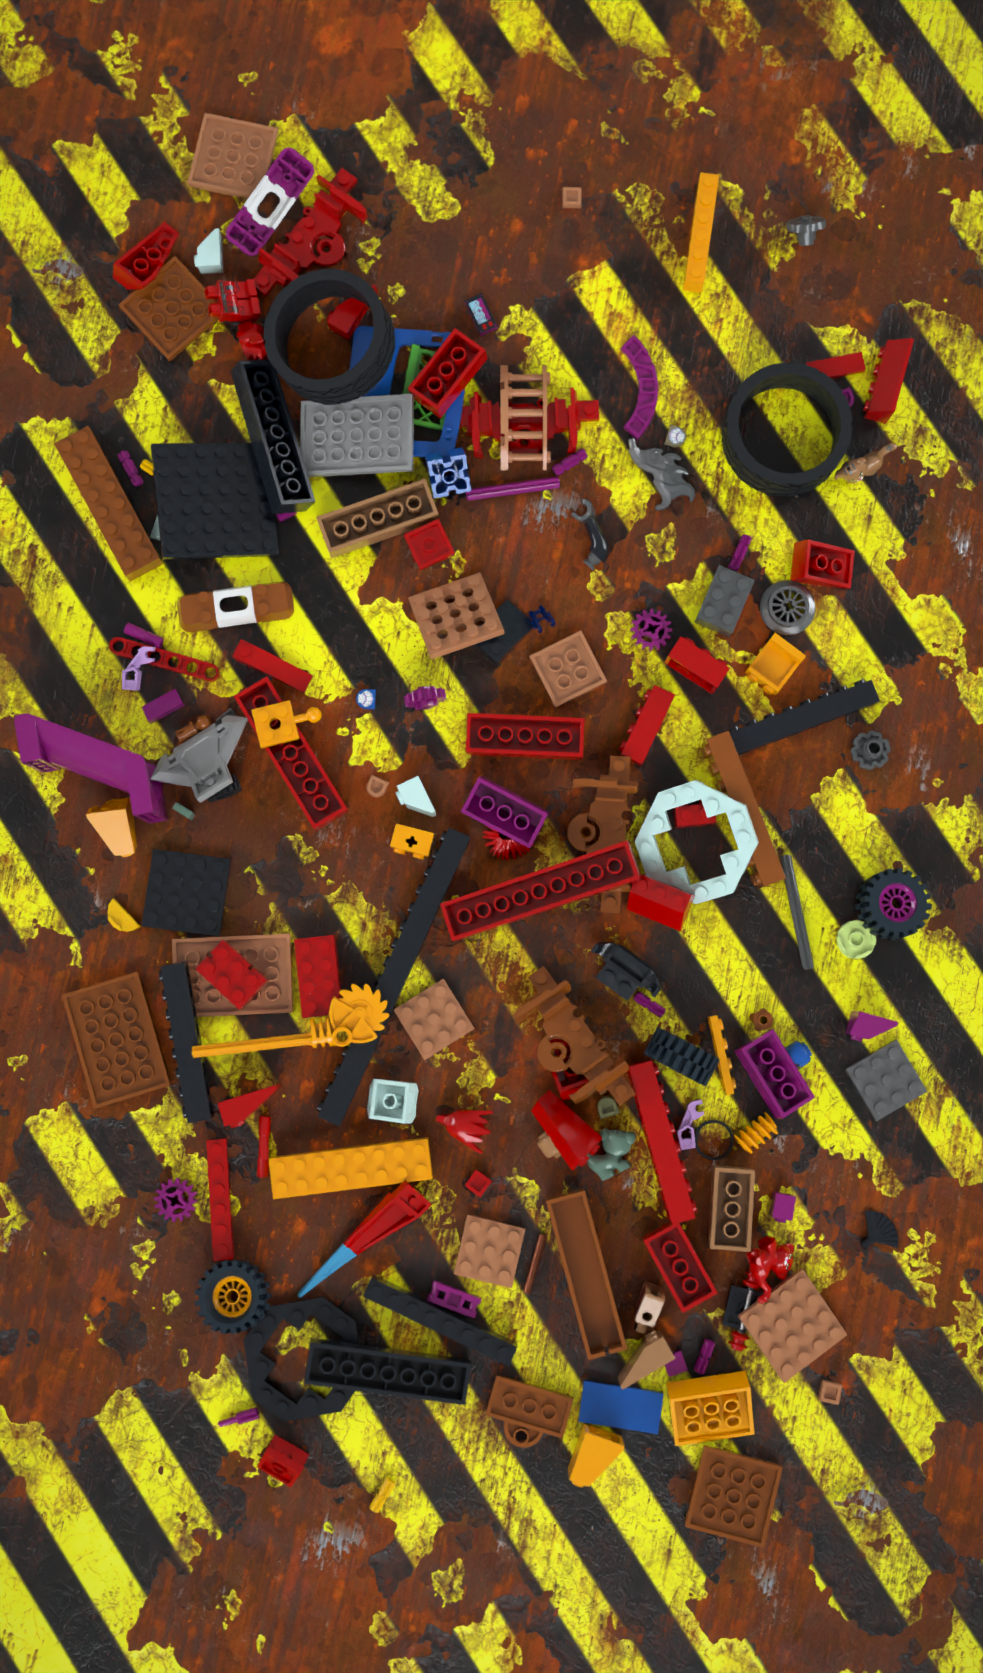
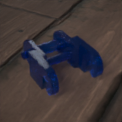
M542 605L534 612L532 610L529 611V617L533 620L531 623L535 629H538L539 634L542 633L539 621L545 619L548 623L551 622L552 627L556 625L550 612H546ZM541 613L543 617L538 619L536 615Z

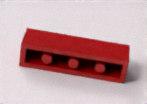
M656 685L652 689L648 688L643 698L647 701L644 707L639 706L635 715L638 717L636 724L631 723L627 731L630 736L627 741L623 740L619 751L622 752L620 756L631 757V762L641 767L675 694Z

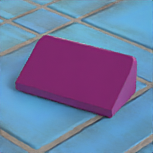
M173 689L142 706V710L148 722L152 724L185 705L177 690Z

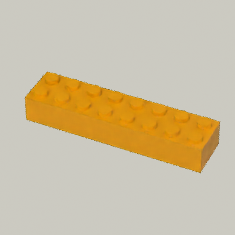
M429 1137L269 1158L273 1199L403 1183L405 1180L407 1182L433 1179Z

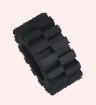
M231 775L233 783L207 798L208 801H219L240 792L242 788L237 775Z

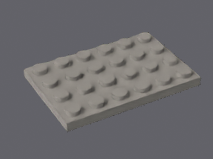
M413 394L360 397L356 400L336 405H324L309 400L301 401L300 451L308 477L413 471Z

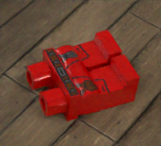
M247 279L245 282L217 281L215 285L207 286L204 290L206 299L215 300V303H210L208 306L209 316L218 317L219 322H224L225 320L235 322L251 320V322H256L261 315L254 279Z

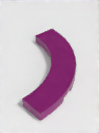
M633 334L620 350L631 362L638 380L637 405L631 418L624 425V429L638 441L649 426L656 408L658 380L655 366L647 349Z

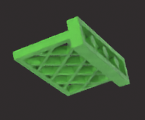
M412 344L402 394H409L408 387L421 372L419 367L421 366L422 369L425 367L421 361V356L426 355L432 358L436 353L435 351L422 349L419 345ZM414 400V410L418 408L423 415L418 420L414 419V425L442 431L446 412L441 417L440 424L432 423L428 417L434 413L429 412L426 414L421 404Z

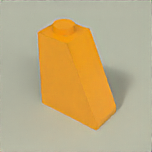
M130 797L106 801V804L102 805L101 808H98V806L90 807L86 813L87 819L115 856L121 855V857H128L135 853L137 841Z

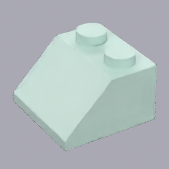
M419 776L397 786L399 791L395 793L401 805L405 804L408 809L431 817L436 816L434 807Z

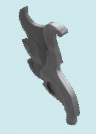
M635 439L628 440V452L632 461L637 467L654 476L653 484L662 497V503L655 506V511L666 509L673 499L681 495L688 496L690 502L694 500V488L682 479V474L688 476V471L674 463L675 460L681 461L677 454L668 453L662 456V449L657 448L640 450L637 448Z

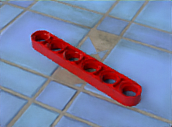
M115 637L109 643L112 653L131 660L135 657L132 655V650L135 647L149 646L121 637ZM118 641L124 644V648L119 652L114 650V644ZM156 647L154 652L160 653V660L147 663L148 665L208 682H215L220 677L219 669L212 663ZM149 651L147 653V656L150 658L151 654L154 652ZM173 657L179 659V664L176 667L169 666V660ZM196 663L198 666L197 670L193 673L188 672V664ZM208 668L216 670L214 677H206V670Z

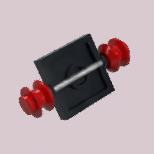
M750 1269L745 1271L748 1277L743 1280V1283L748 1286L747 1288L730 1284L721 1322L722 1325L737 1328V1331L730 1332L733 1336V1341H728L731 1344V1348L737 1351H743V1348L747 1349L745 1340L750 1339L745 1333L747 1329L737 1315L755 1303L757 1298L764 1294V1292L755 1290L760 1288Z

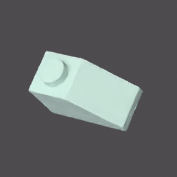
M219 228L214 229L197 247V255H194L195 267L199 268L201 274L223 273L222 235Z

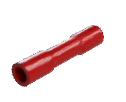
M259 1116L257 1177H269L270 1116Z

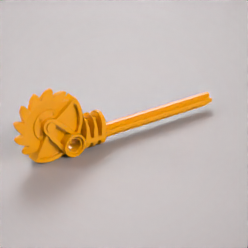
M351 984L352 991L340 990L339 993L343 997H333L327 1022H322L320 1018L319 1023H315L314 1018L310 1019L311 1031L309 1033L192 1046L193 1058L303 1045H311L313 1048H317V1044L320 1043L322 1047H325V1043H329L330 1046L344 1047L350 1042H370L378 1038L375 1031L385 1028L380 1022L389 1017L388 1013H382L387 1006V1000L380 1002V990H376L373 994L368 984L364 985V990L356 984ZM339 1031H345L348 1034V1037L346 1039H340L338 1038L337 1033Z

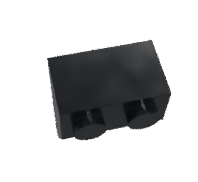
M508 599L496 609L505 634L473 645L496 667L536 626Z

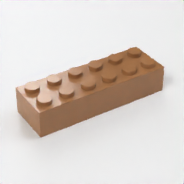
M422 479L316 518L332 559L424 526L439 519V514L427 481Z

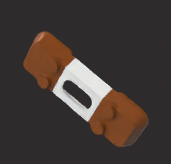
M284 581L185 594L177 601L179 624L186 632L286 620L294 614L292 589ZM245 596L248 599V606L245 610L223 612L220 609V601L223 598Z

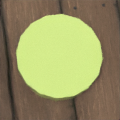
M848 921L837 932V947L848 958H865L874 950L876 935L874 936L869 933L872 930L871 928L865 929L862 926L865 923L863 921Z

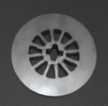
M790 580L779 581L768 587L762 595L760 601L761 617L764 623L776 633L783 635L797 634L811 624L815 615V601L810 591L804 585ZM784 591H788V597H787V598H786V596H785V594H784ZM791 592L796 593L793 599H791ZM777 594H780L781 597H782V599H780V598L777 597L776 595H777ZM800 596L801 600L795 602V598ZM773 599L780 604L773 603ZM790 603V607L793 609L786 611V607L783 605ZM804 603V607L797 606V604ZM772 607H777L780 609L773 611ZM781 612V616L777 618L775 614ZM794 614H796L797 616H799L800 619H799V620H796V617H795ZM783 615L786 616L785 622L781 621ZM789 616H791L793 622H788Z

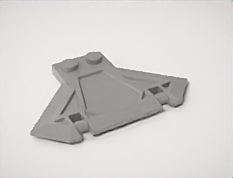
M226 715L221 718V724L216 725L213 723L174 748V754L168 756L166 753L160 758L151 780L192 787L194 795L200 803L233 783L227 764L248 721L247 718Z

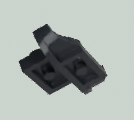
M598 942L591 950L592 953H597L604 957L603 961L606 962L596 978L627 1001L638 986L641 988L644 986L651 992L653 997H656L661 989L660 983L652 966L622 944Z

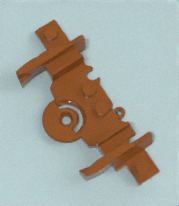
M611 756L609 775H601L599 780L587 778L573 780L574 789L597 787L596 801L591 803L590 812L575 816L568 825L567 837L575 849L587 852L588 854L626 840V825L630 820H624L622 814L625 811H631L628 807V794H636L638 792V783L629 781L631 757ZM587 819L596 822L600 829L598 841L591 846H586V842H590L595 838L596 829L592 824L587 823ZM585 829L590 830L589 836L583 834ZM624 885L603 892L600 912L621 913L622 892H629L632 885Z
M544 966L531 974L528 978L539 993L532 997L533 1000L520 1007L513 1016L520 1026L530 1015L537 1010L540 1011L544 1019L542 1027L547 1034L541 1039L537 1047V1057L540 1064L552 1072H562L571 1068L576 1075L585 1076L589 1082L577 1092L568 1095L575 1104L585 1100L596 1090L600 1095L609 1090L619 1106L635 1096L636 1093L623 1076V1074L629 1071L627 1062H622L608 1072L606 1069L612 1066L614 1062L608 1053L601 1052L606 1048L605 1042L598 1040L595 1044L596 1038L585 1024L584 1015L578 1018L574 1016L573 1013L578 1007L572 1005L566 997V994L571 991L569 982L566 980L557 985ZM560 1039L570 1046L571 1055L566 1063L563 1062L567 1055L566 1047L560 1042L551 1044L550 1040ZM556 1049L561 1051L559 1056L554 1055Z

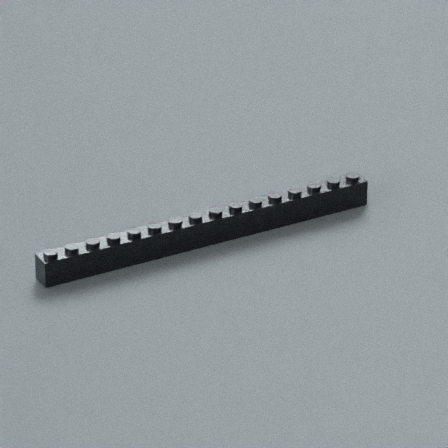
M449 828L448 831H443L439 840L442 842L440 849H435L431 858L434 862L431 867L428 866L423 875L426 878L423 885L419 884L415 893L418 897L415 903L411 902L407 910L410 915L407 921L403 920L399 928L402 931L399 939L395 937L391 948L394 950L391 956L387 955L383 963L385 970L383 974L379 973L374 984L377 985L375 991L379 989L381 993L380 1002L387 1000V1006L382 1013H388L389 1017L380 1022L384 1027L388 1023L437 915L440 903H442L471 840V837ZM384 1029L375 1031L378 1038L370 1042H351L350 1046L345 1047L342 1053L344 1060L342 1064H337L333 1073L336 1075L334 1082H329L325 1093L328 1095L325 1101H320L317 1108L319 1118L341 1126Z

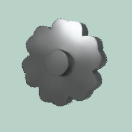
M804 215L787 221V230L797 233V241H799L801 246L813 245L816 239V231L826 227V219L819 216Z
M872 730L867 732V734L860 733L852 741L854 747L850 749L851 759L854 762H858L859 768L870 771L874 767H882L888 761L886 754L891 751L889 741L882 739L881 733Z

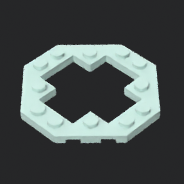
M698 780L658 792L635 840L645 874L694 894V904L733 893L759 844L747 806L716 789L704 785V783ZM701 799L707 818L726 812L738 850L720 855L726 874L691 885L685 866L666 871L655 835L672 829L666 810Z

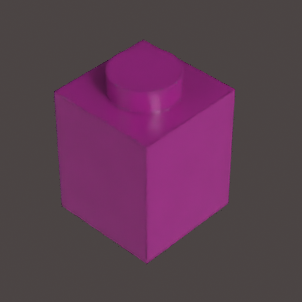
M773 1191L769 1215L774 1218V1221L786 1223V1220H793L796 1196Z

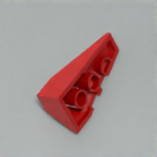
M166 222L161 224L113 263V278L127 290L145 288L157 277L179 237V233Z

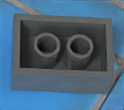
M719 565L694 623L730 637L755 580Z

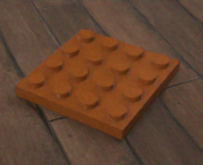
M176 256L160 269L157 277L143 289H136L118 305L169 362L218 321V317H211L208 313L209 304L215 303V300L205 298V288Z
M703 1444L684 1526L764 1548L783 1469L782 1465Z

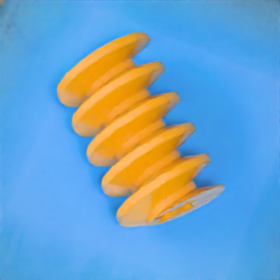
M764 1112L765 1118L758 1116L759 1123L754 1120L752 1121L753 1128L748 1125L745 1126L747 1133L740 1130V1138L733 1135L740 1146L750 1154L753 1153L752 1146L759 1149L758 1141L765 1144L764 1137L772 1139L770 1132L778 1134L776 1124L766 1112Z

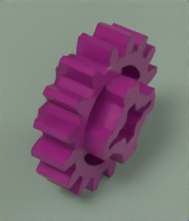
M653 609L648 614L643 610L642 616L636 615L637 621L632 620L631 624L635 627L630 628V632L634 633L631 636V640L636 639L635 645L641 644V650L648 647L649 652H651L653 647H655L658 651L660 644L665 647L667 644L665 640H670L671 638L668 635L672 632V629L668 628L671 621L666 622L667 615L661 617L660 610L656 614H654ZM643 621L644 628L638 631L639 624ZM648 627L655 629L653 634L651 631L647 632ZM664 630L663 636L659 640L658 633Z
M421 686L416 690H412L411 694L404 696L405 706L409 708L414 707L416 710L433 709V707L438 706L439 702H444L447 699L445 689H436L435 686Z
M178 1177L174 1182L170 1178L168 1179V1185L163 1182L161 1184L163 1189L158 1188L156 1190L159 1196L154 1197V1200L158 1201L155 1208L161 1209L158 1213L159 1215L166 1214L165 1220L172 1217V1222H175L177 1217H179V1220L183 1221L184 1215L190 1217V1210H196L193 1203L198 1202V1199L194 1198L198 1192H192L191 1189L194 1185L188 1186L187 1179L181 1182L180 1177ZM170 1187H178L174 1192L168 1191ZM185 1191L188 1194L189 1200L186 1199ZM176 1195L179 1196L178 1200L180 1201L177 1204L174 1203L175 1199L172 1198ZM177 1208L185 1209L183 1212L174 1213Z

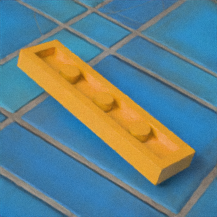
M718 1015L708 1016L715 1055L720 1060L718 1069L723 1092L725 1095L734 1094V1089H736V1082L734 1077H731L729 1069H732L730 1057H726L725 1050L728 1049L726 1038H722L721 1030H724L721 1018L718 1019Z

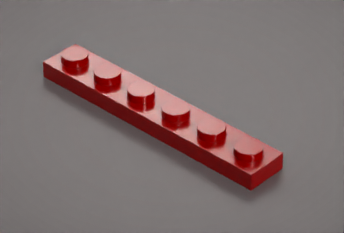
M227 1138L206 1140L213 1261L233 1260L234 1245Z

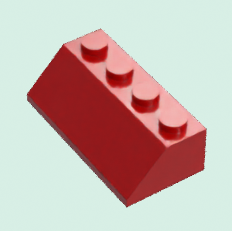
M914 339L887 340L884 347H880L877 358H880L879 364L875 365L872 374L875 376V379L868 388L870 397L869 400L866 399L863 411H866L865 419L886 424L895 412Z

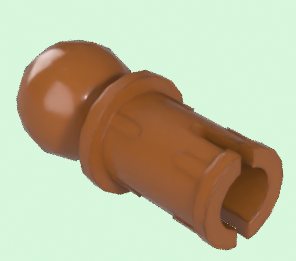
M205 715L199 716L196 723L193 724L190 721V724L175 731L180 742H183L187 738L198 734V730H204L209 727L211 719Z

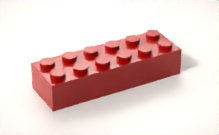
M467 713L466 755L582 760L585 718Z

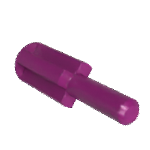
M255 1407L238 1412L235 1417L219 1421L218 1426L223 1427L236 1422L240 1425L260 1418L258 1408Z

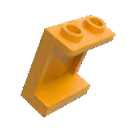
M774 633L744 673L747 674L746 677L753 683L758 682L762 685V689L766 693L776 695L806 655Z

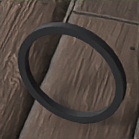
M706 1121L697 1128L694 1134L696 1150L706 1159L720 1160L726 1157L733 1148V1133L721 1121ZM710 1123L723 1125L728 1130L731 1138L728 1150L718 1157H709L703 1154L697 1144L699 1131Z

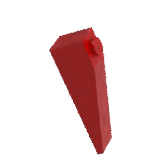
M242 639L232 656L235 661L303 693L306 692L313 678V675Z

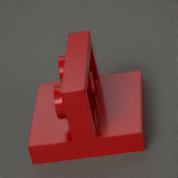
M439 519L404 534V538L411 551V556L414 562L417 563L420 571L455 555Z
M274 1435L257 1468L287 1486L292 1487L301 1474L309 1454L279 1436Z

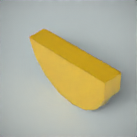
M114 898L108 904V920L113 927L125 932L135 931L141 927Z

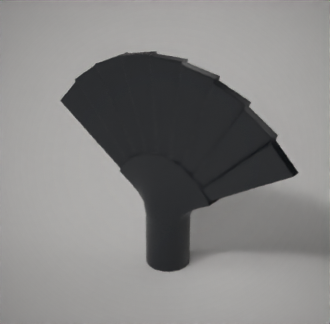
M864 1211L868 1236L860 1245L865 1250L874 1242L898 1248V1234L891 1220L879 1212Z

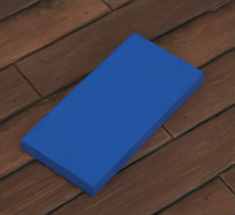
M584 1380L578 1422L658 1434L664 1393L629 1386L622 1390L620 1385Z

